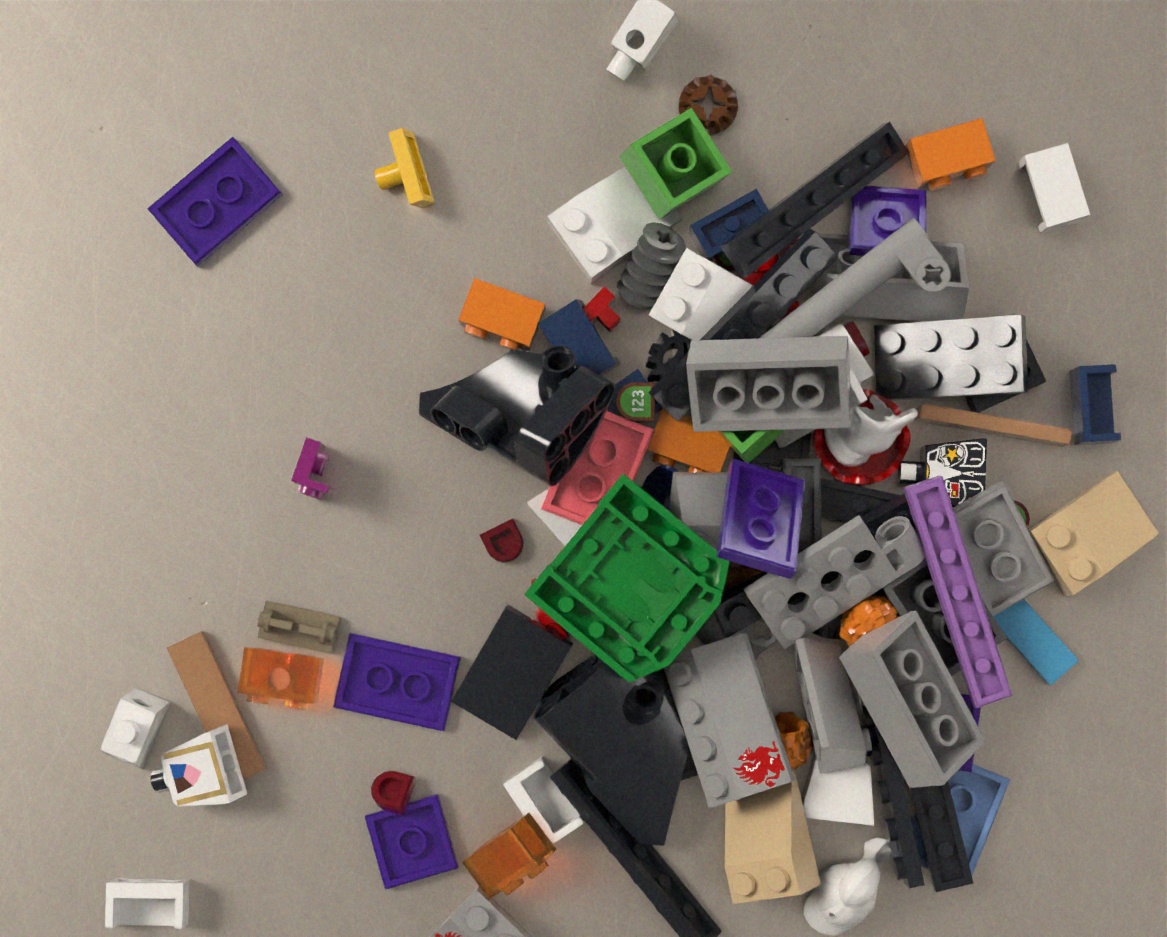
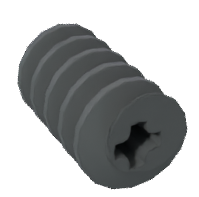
M656 222L648 223L643 228V235L638 239L637 246L632 251V257L627 261V268L624 269L621 279L617 283V291L625 302L641 308H652L686 250L683 238L675 230L667 225Z

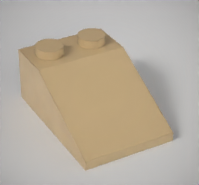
M1115 471L1028 528L1055 579L1054 582L1064 596L1075 595L1159 535L1118 471Z
M792 771L795 778L793 782L725 803V871L733 904L801 895L821 885L795 771Z

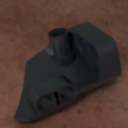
M552 346L546 349L543 354L516 348V350L511 349L492 364L462 380L438 389L421 392L419 415L478 451H484L486 448L492 450L552 487L558 484L571 470L592 440L613 398L615 384L588 367H581L576 364L575 355L568 347Z
M594 654L549 686L538 705L534 719L583 770L585 782L592 794L639 844L664 846L690 749L681 720L666 693L669 683L665 671L660 669L629 683Z

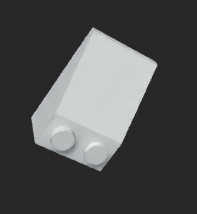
M626 167L578 194L547 216L548 225L591 284L632 256V251L637 246L640 236L643 235V228L646 224L656 222L672 228L683 219L675 210L659 220Z
M686 248L650 311L649 316L689 339L699 341L753 285L691 249ZM782 316L768 330L779 323Z

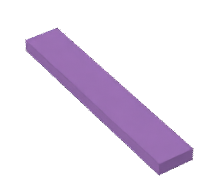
M939 475L904 487L903 490L926 555L927 565L973 707L979 708L1013 696L943 476Z

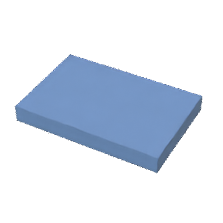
M974 764L972 772L958 770L948 780L971 875H973L1010 782V779ZM913 811L911 823L920 865L929 869L915 812Z

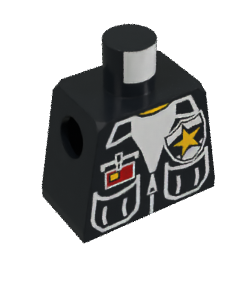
M987 438L930 444L921 447L920 461H900L898 483L916 484L939 475L943 476L951 504L956 507L985 490Z

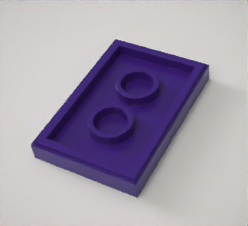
M232 136L147 209L198 267L283 194Z
M732 459L728 467L717 557L791 579L796 572L805 480Z
M349 633L333 708L445 731L461 657Z

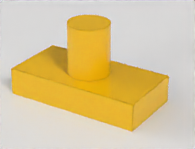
M404 128L389 132L397 162L375 169V178L381 190H386L404 184L410 205L423 208L434 204L435 202L414 133Z

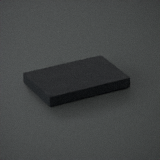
M507 604L451 702L517 740L572 647L573 642Z

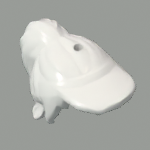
M871 395L869 399L874 405L875 410L859 406L850 410V428H824L826 444L839 463L846 467L859 466L867 462L871 454L880 453L888 449L898 434L901 433L902 428L918 416L917 410L912 408L896 416L876 395Z
M877 837L866 841L864 844V856L856 863L836 864L820 872L821 885L813 889V892L805 900L804 917L812 928L821 934L829 936L841 935L861 923L869 915L876 903L875 899L881 876L878 864L887 862L892 853L889 847V840Z

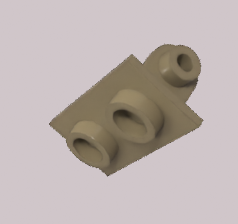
M265 601L264 610L260 612L257 626L260 628L257 638L332 654L340 617Z

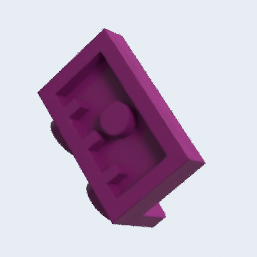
M306 437L291 481L299 485L297 492L322 500L324 494L332 496L334 488L316 482L314 479L316 475L323 476L329 455L324 452L326 447L324 444Z

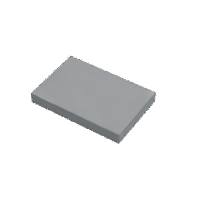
M1000 481L953 508L981 598L992 616L997 615L1055 581L1004 482Z

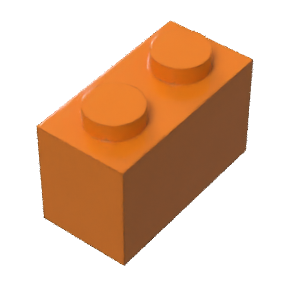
M983 118L910 138L906 144L917 187L929 186L930 191L947 187L952 184L950 179L965 176L966 181L988 174L986 169L990 168L996 161Z
M474 278L458 321L460 325L465 326L464 333L475 338L485 340L486 335L500 339L499 346L505 349L516 350V348H525L531 350L539 328L538 323L543 318L546 306L545 303Z
M662 408L646 453L652 454V462L659 465L673 467L677 463L688 467V472H721L730 445L717 431L693 432L692 417L683 415L677 422Z

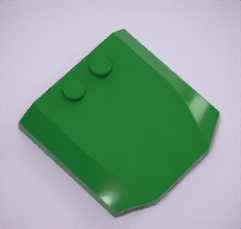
M623 473L601 499L593 513L553 562L547 565L524 595L630 683L669 666L721 604L730 561L718 558L717 550Z

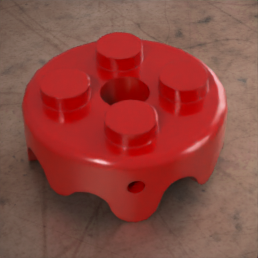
M862 389L868 400L858 405L859 407L875 410L869 398L871 395H876L896 416L902 413L894 402L876 394L872 390ZM906 425L888 449L880 453L871 454L867 462L859 466L846 467L839 463L830 452L825 441L824 428L815 429L812 436L813 449L817 459H821L823 469L834 479L856 486L871 485L891 476L899 468L900 461L903 460L911 442L910 430Z

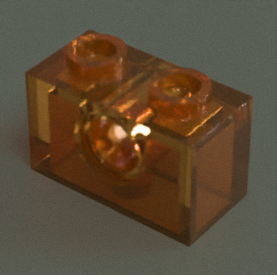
M244 647L237 693L247 694L246 701L269 704L270 698L285 700L284 707L307 710L308 703L314 704L318 702L324 657ZM277 668L285 669L290 676V683L284 690L277 689L271 681L272 673Z

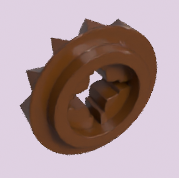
M711 74L709 76L696 77L687 84L680 95L678 107L680 114L692 108L707 133L715 135L723 132L733 123L739 106L736 91L732 89L726 80L714 77ZM708 91H711L713 102L725 106L713 108L709 119H706L704 107L698 106L696 103L704 101Z

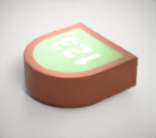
M634 382L622 387L616 398V407L619 414L633 422H654L655 399L648 392L655 386V383Z

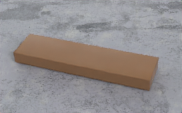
M925 403L916 408L918 416L914 419V421L1059 447L1069 445L1072 431L1067 428Z
M201 631L167 647L205 732L228 725L243 780L267 769L204 632Z

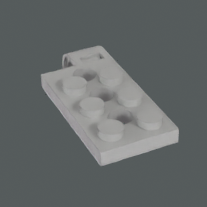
M858 515L800 552L797 556L796 572L791 579L768 573L744 588V591L785 650L795 644V640L806 637L916 567L923 561L926 555L919 535L908 518L899 516L887 520L877 529L874 539ZM863 550L872 551L869 559L865 562H854V558L859 552ZM831 571L839 572L834 582L830 584L821 583V579L826 573ZM798 592L806 593L805 599L797 605L788 604V600L793 594Z

